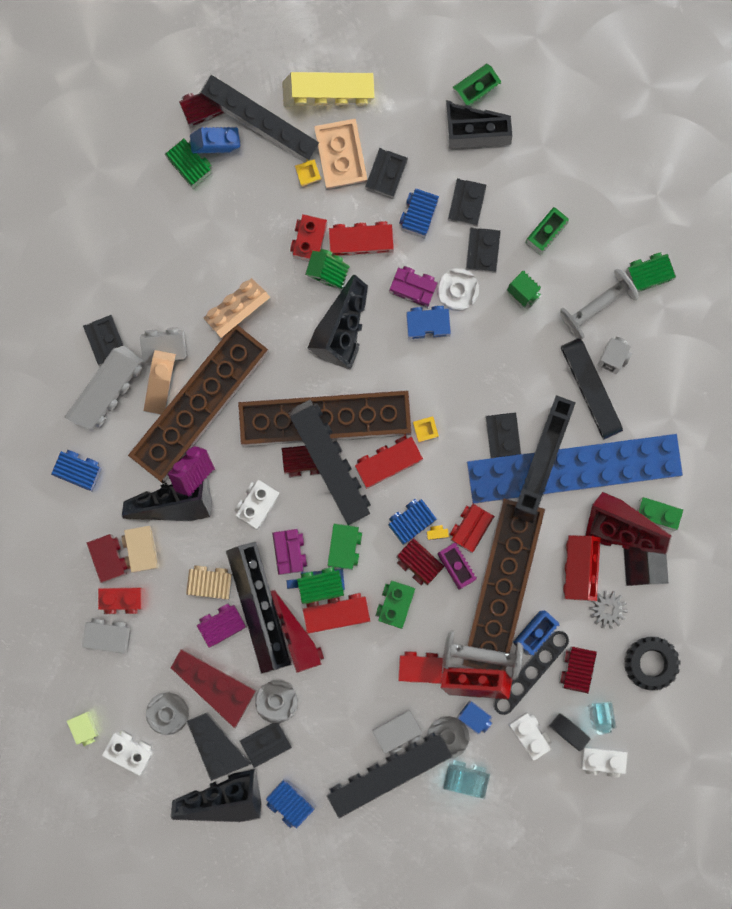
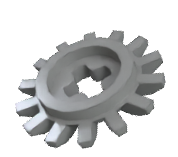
M604 591V597L598 593L599 600L591 601L596 605L595 607H589V610H595V613L590 616L591 618H598L594 622L596 625L600 621L603 622L601 628H605L606 623H608L610 629H612L614 622L617 626L621 625L618 621L619 618L622 620L626 619L621 614L622 612L628 613L627 609H622V606L627 603L626 601L620 603L619 600L622 596L619 595L615 598V591H612L611 596H608V592ZM605 604L614 606L611 616L608 613H603Z

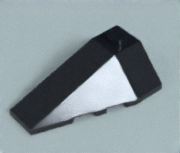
M351 276L314 330L307 347L320 359L346 369L352 368L359 350L357 337L358 331L362 330V324L359 323L361 312L365 310L368 285L358 276Z
M204 479L205 481L190 496L176 492L173 485H168L166 482L160 485L161 488L152 493L146 491L123 501L121 516L123 519L194 521L208 518L211 515L212 506L208 479Z
M255 769L233 773L223 782L217 784L215 781L209 784L210 787L200 792L195 790L172 800V820L244 822L260 819L261 797Z

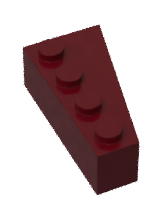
M183 649L179 651L171 666V669L231 726L237 727L257 690Z

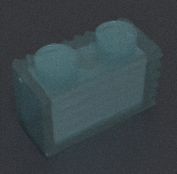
M606 701L589 704L587 707L590 708L588 711L592 721L590 723L592 724L591 728L596 730L599 735L612 733V729L616 728L612 702Z
M454 760L453 764L448 763L442 786L443 789L485 799L491 775L486 772L487 768L474 765V769L465 767L466 763Z

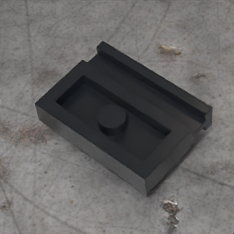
M379 148L365 188L394 198L408 158Z
M457 178L448 220L478 226L487 185Z
M470 227L466 270L496 273L501 230Z
M112 315L83 325L98 365L104 363L113 349L124 346Z
M516 412L485 416L490 458L520 455L521 448Z
M271 723L240 740L253 768L292 748L279 723Z

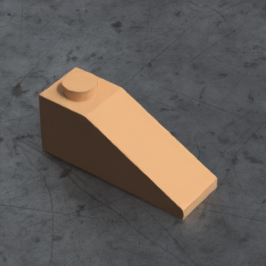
M158 350L154 351L143 411L162 414L166 409L176 354Z

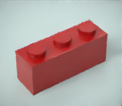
M387 221L375 222V225L367 226L366 223H355L354 227H346L345 224H335L333 228H329L330 251L332 255L348 256L394 252L392 224H388Z
M405 435L395 440L396 445L390 448L385 445L376 450V455L370 458L368 455H365L357 460L358 464L355 465V468L366 489L423 461V457L412 436L407 438Z
M568 535L566 543L567 562L565 563L566 583L563 587L565 599L597 601L600 537Z
M361 593L348 595V600L340 601V597L327 599L328 604L319 605V601L307 603V608H302L307 634L370 622L366 596L361 597Z
M444 667L440 688L452 696L509 699L512 678L503 670L452 667L447 669Z

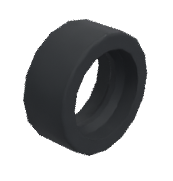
M561 713L549 725L558 735L580 752L591 740L586 733Z

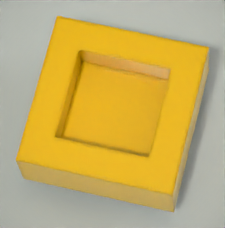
M315 159L295 165L301 187L321 181Z
M433 416L413 422L418 443L439 437Z
M443 525L430 527L431 531L426 532L427 540L449 538L448 529H443Z

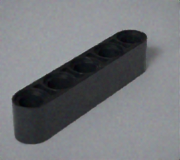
M577 338L561 345L562 353L603 440L622 432L621 422L582 339Z
M553 632L546 639V642L540 646V649H537V652L520 669L518 678L512 680L511 687L514 683H520L523 691L519 695H514L510 690V697L506 699L509 703L506 711L498 709L497 703L501 699L495 698L493 708L500 715L509 714L569 644V637L565 632ZM557 634L564 637V644L560 647H557L553 642V638ZM544 650L548 651L551 656L550 660L546 663L541 662L539 658L540 653ZM531 666L537 671L533 679L527 678L525 674L526 669Z

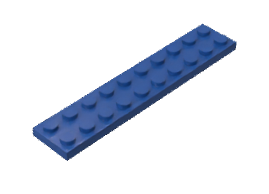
M677 434L559 449L544 494L683 476ZM535 453L467 461L472 504L519 498Z

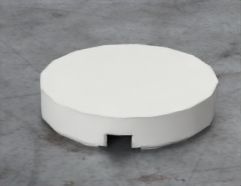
M452 269L441 277L438 283L437 294L445 307L453 311H462L470 308L476 302L479 295V284L471 272L465 269Z

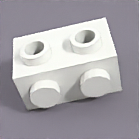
M260 480L250 484L246 491L249 494L246 500H240L235 508V511H237L236 517L257 530L280 496L278 491Z
M524 713L508 724L533 761L551 750L549 744L552 742L545 732L540 733L537 728L540 724L533 714L529 716L528 713Z
M123 731L120 734L115 732L102 756L141 776L154 753L150 750L151 746L142 741L139 743L132 741V736Z
M584 747L582 749L580 768L586 770V774L598 775L599 771L607 772V776L620 777V773L626 774L628 752Z

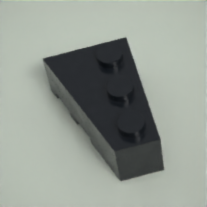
M446 100L448 149L511 145L512 124L510 115L474 109L469 105L462 106Z
M208 712L187 721L211 781L252 764Z

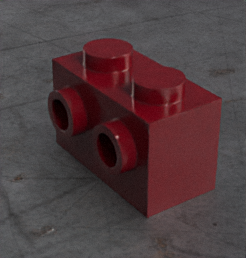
M112 534L86 542L100 583L127 575L125 570L128 567L125 558L120 557L118 550L121 549V545L117 537L114 538Z

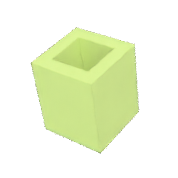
M89 712L67 721L76 745L82 743L84 747L95 742L94 737L98 736Z

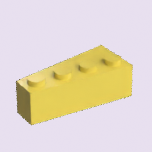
M291 72L282 81L283 106L327 104L342 106L349 103H356L357 106L368 105L374 99L373 73Z

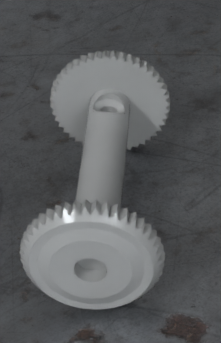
M614 270L618 280L616 285L571 316L565 308L560 309V315L564 323L578 339L584 338L580 325L623 294L627 293L635 301L638 299L639 294L636 287L622 270Z
M454 631L448 633L443 653V666L448 669L450 657H457L513 667L512 680L518 678L523 658V646L521 643H517L515 654L453 644Z

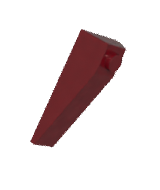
M602 492L592 504L585 536L600 537V544L604 546L615 544L622 545V548L625 549L636 547L642 551L667 554L672 538L669 533L626 502L605 492Z
M272 590V598L281 620L296 673L322 665L321 660L324 659L321 647L316 648L313 640L276 590Z

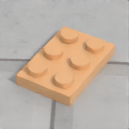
M356 119L314 126L316 139L320 142L318 149L326 189L366 182L367 175Z
M251 278L243 282L233 294L227 295L217 307L210 309L203 319L222 338L267 301L270 296Z

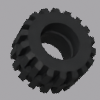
M659 637L639 639L627 650V656L624 659L628 678L633 681V684L645 690H661L670 686V683L675 681V677L680 671L679 665L681 664L678 659V651H675V647L667 640ZM648 651H656L664 659V668L657 676H648L641 670V657Z

